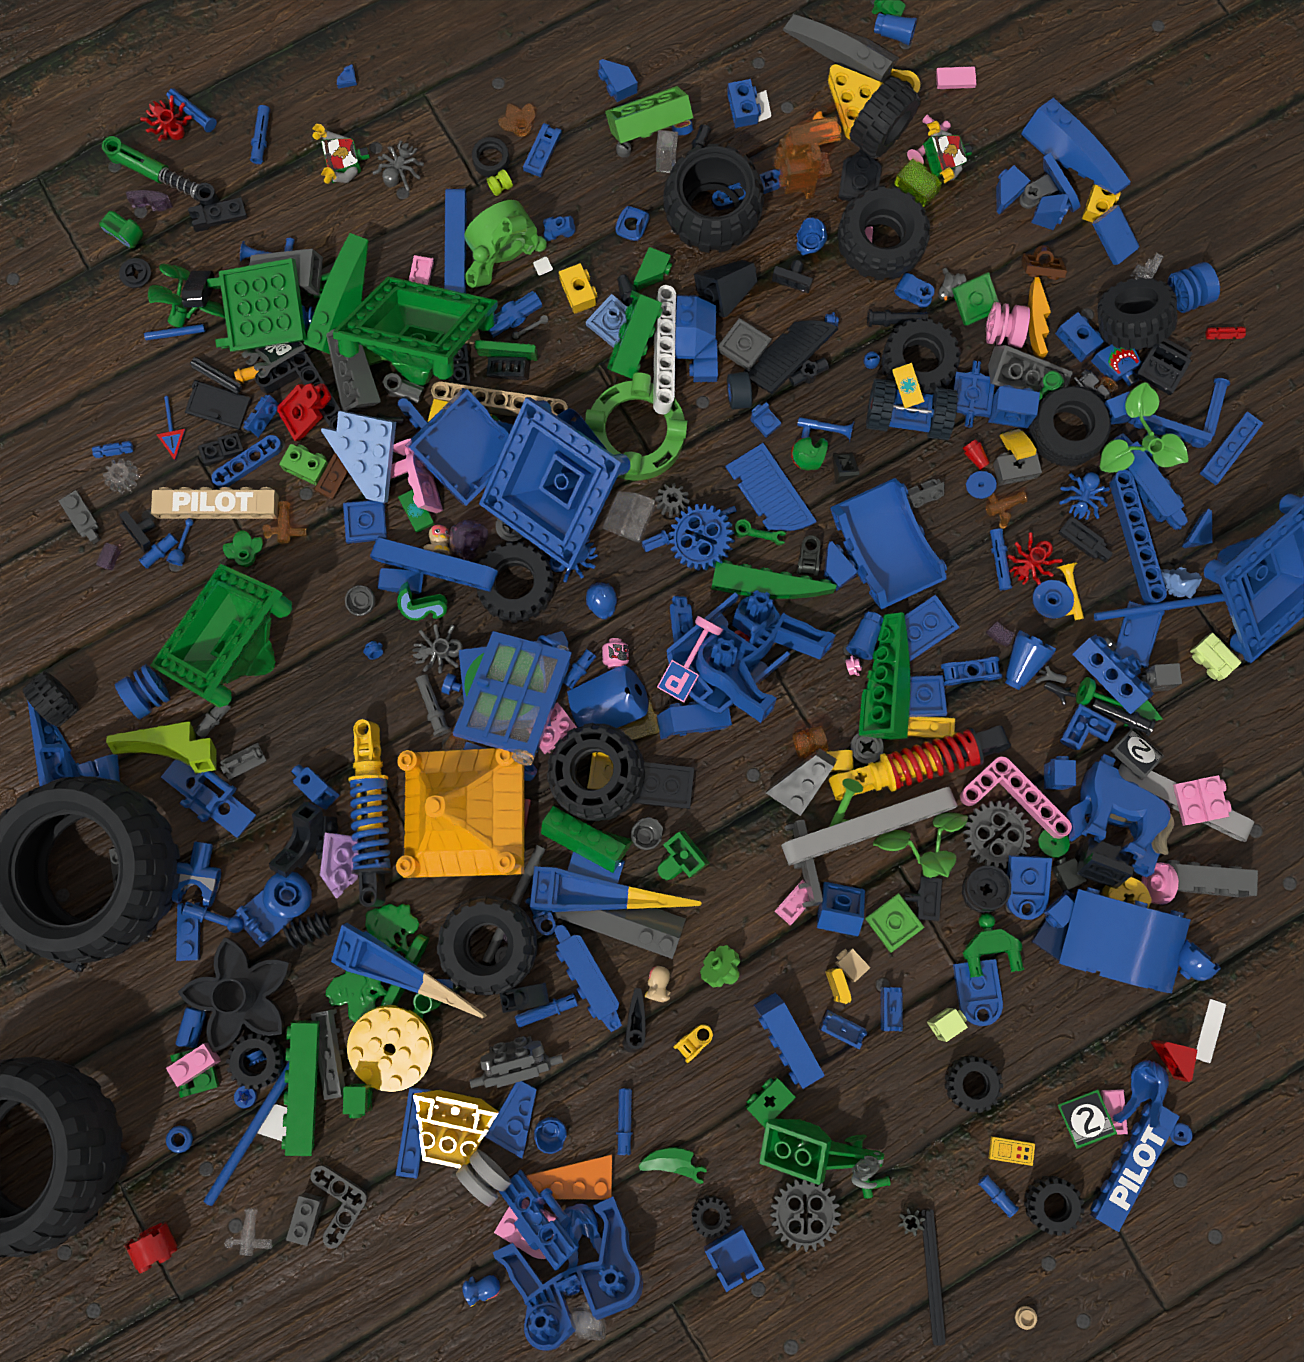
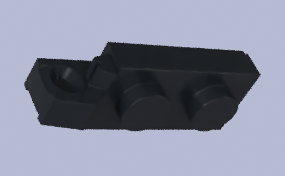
M1072 516L1058 532L1059 535L1089 557L1099 558L1106 563L1113 555L1111 551L1105 548L1107 544L1103 542V538Z

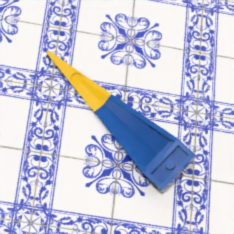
M534 866L531 910L568 912L700 906L702 904L700 901L620 885L558 868Z

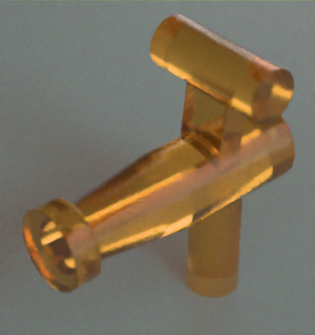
M1021 491L1018 495L998 500L995 493L987 497L991 504L986 505V511L989 516L999 513L1001 518L999 527L1004 529L1011 519V514L1005 511L1019 503H1026L1027 496L1024 491Z
M287 501L278 502L280 510L277 527L271 528L268 524L262 527L265 538L268 539L272 534H277V542L289 543L290 536H306V528H290L288 510L290 502Z

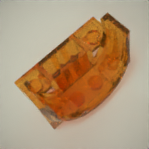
M837 117L809 120L790 127L787 134L780 139V143L776 148L777 157L774 158L776 170L779 169L780 171L779 185L784 188L785 194L801 191L804 192L805 199L813 198L817 179L832 176L828 153H820L819 145L841 140Z

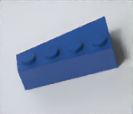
M776 992L756 1003L754 1007L760 1015L758 1020L764 1030L768 1029L770 1033L768 1038L773 1047H778L781 1054L778 1056L783 1065L789 1066L791 1072L788 1074L793 1083H799L802 1089L824 1077L823 1071L787 1006Z

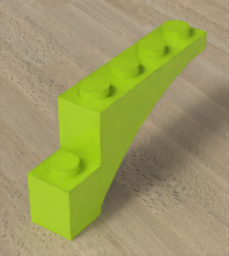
M180 722L178 724L107 736L106 743L113 754L142 752L163 755L192 767L195 774L216 770V748L211 738L196 740V733L190 722Z

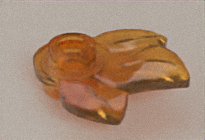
M530 103L525 105L522 110L512 104H508L506 117L498 119L500 127L505 131L513 132L519 137L527 136L531 132V123L535 119L534 108Z

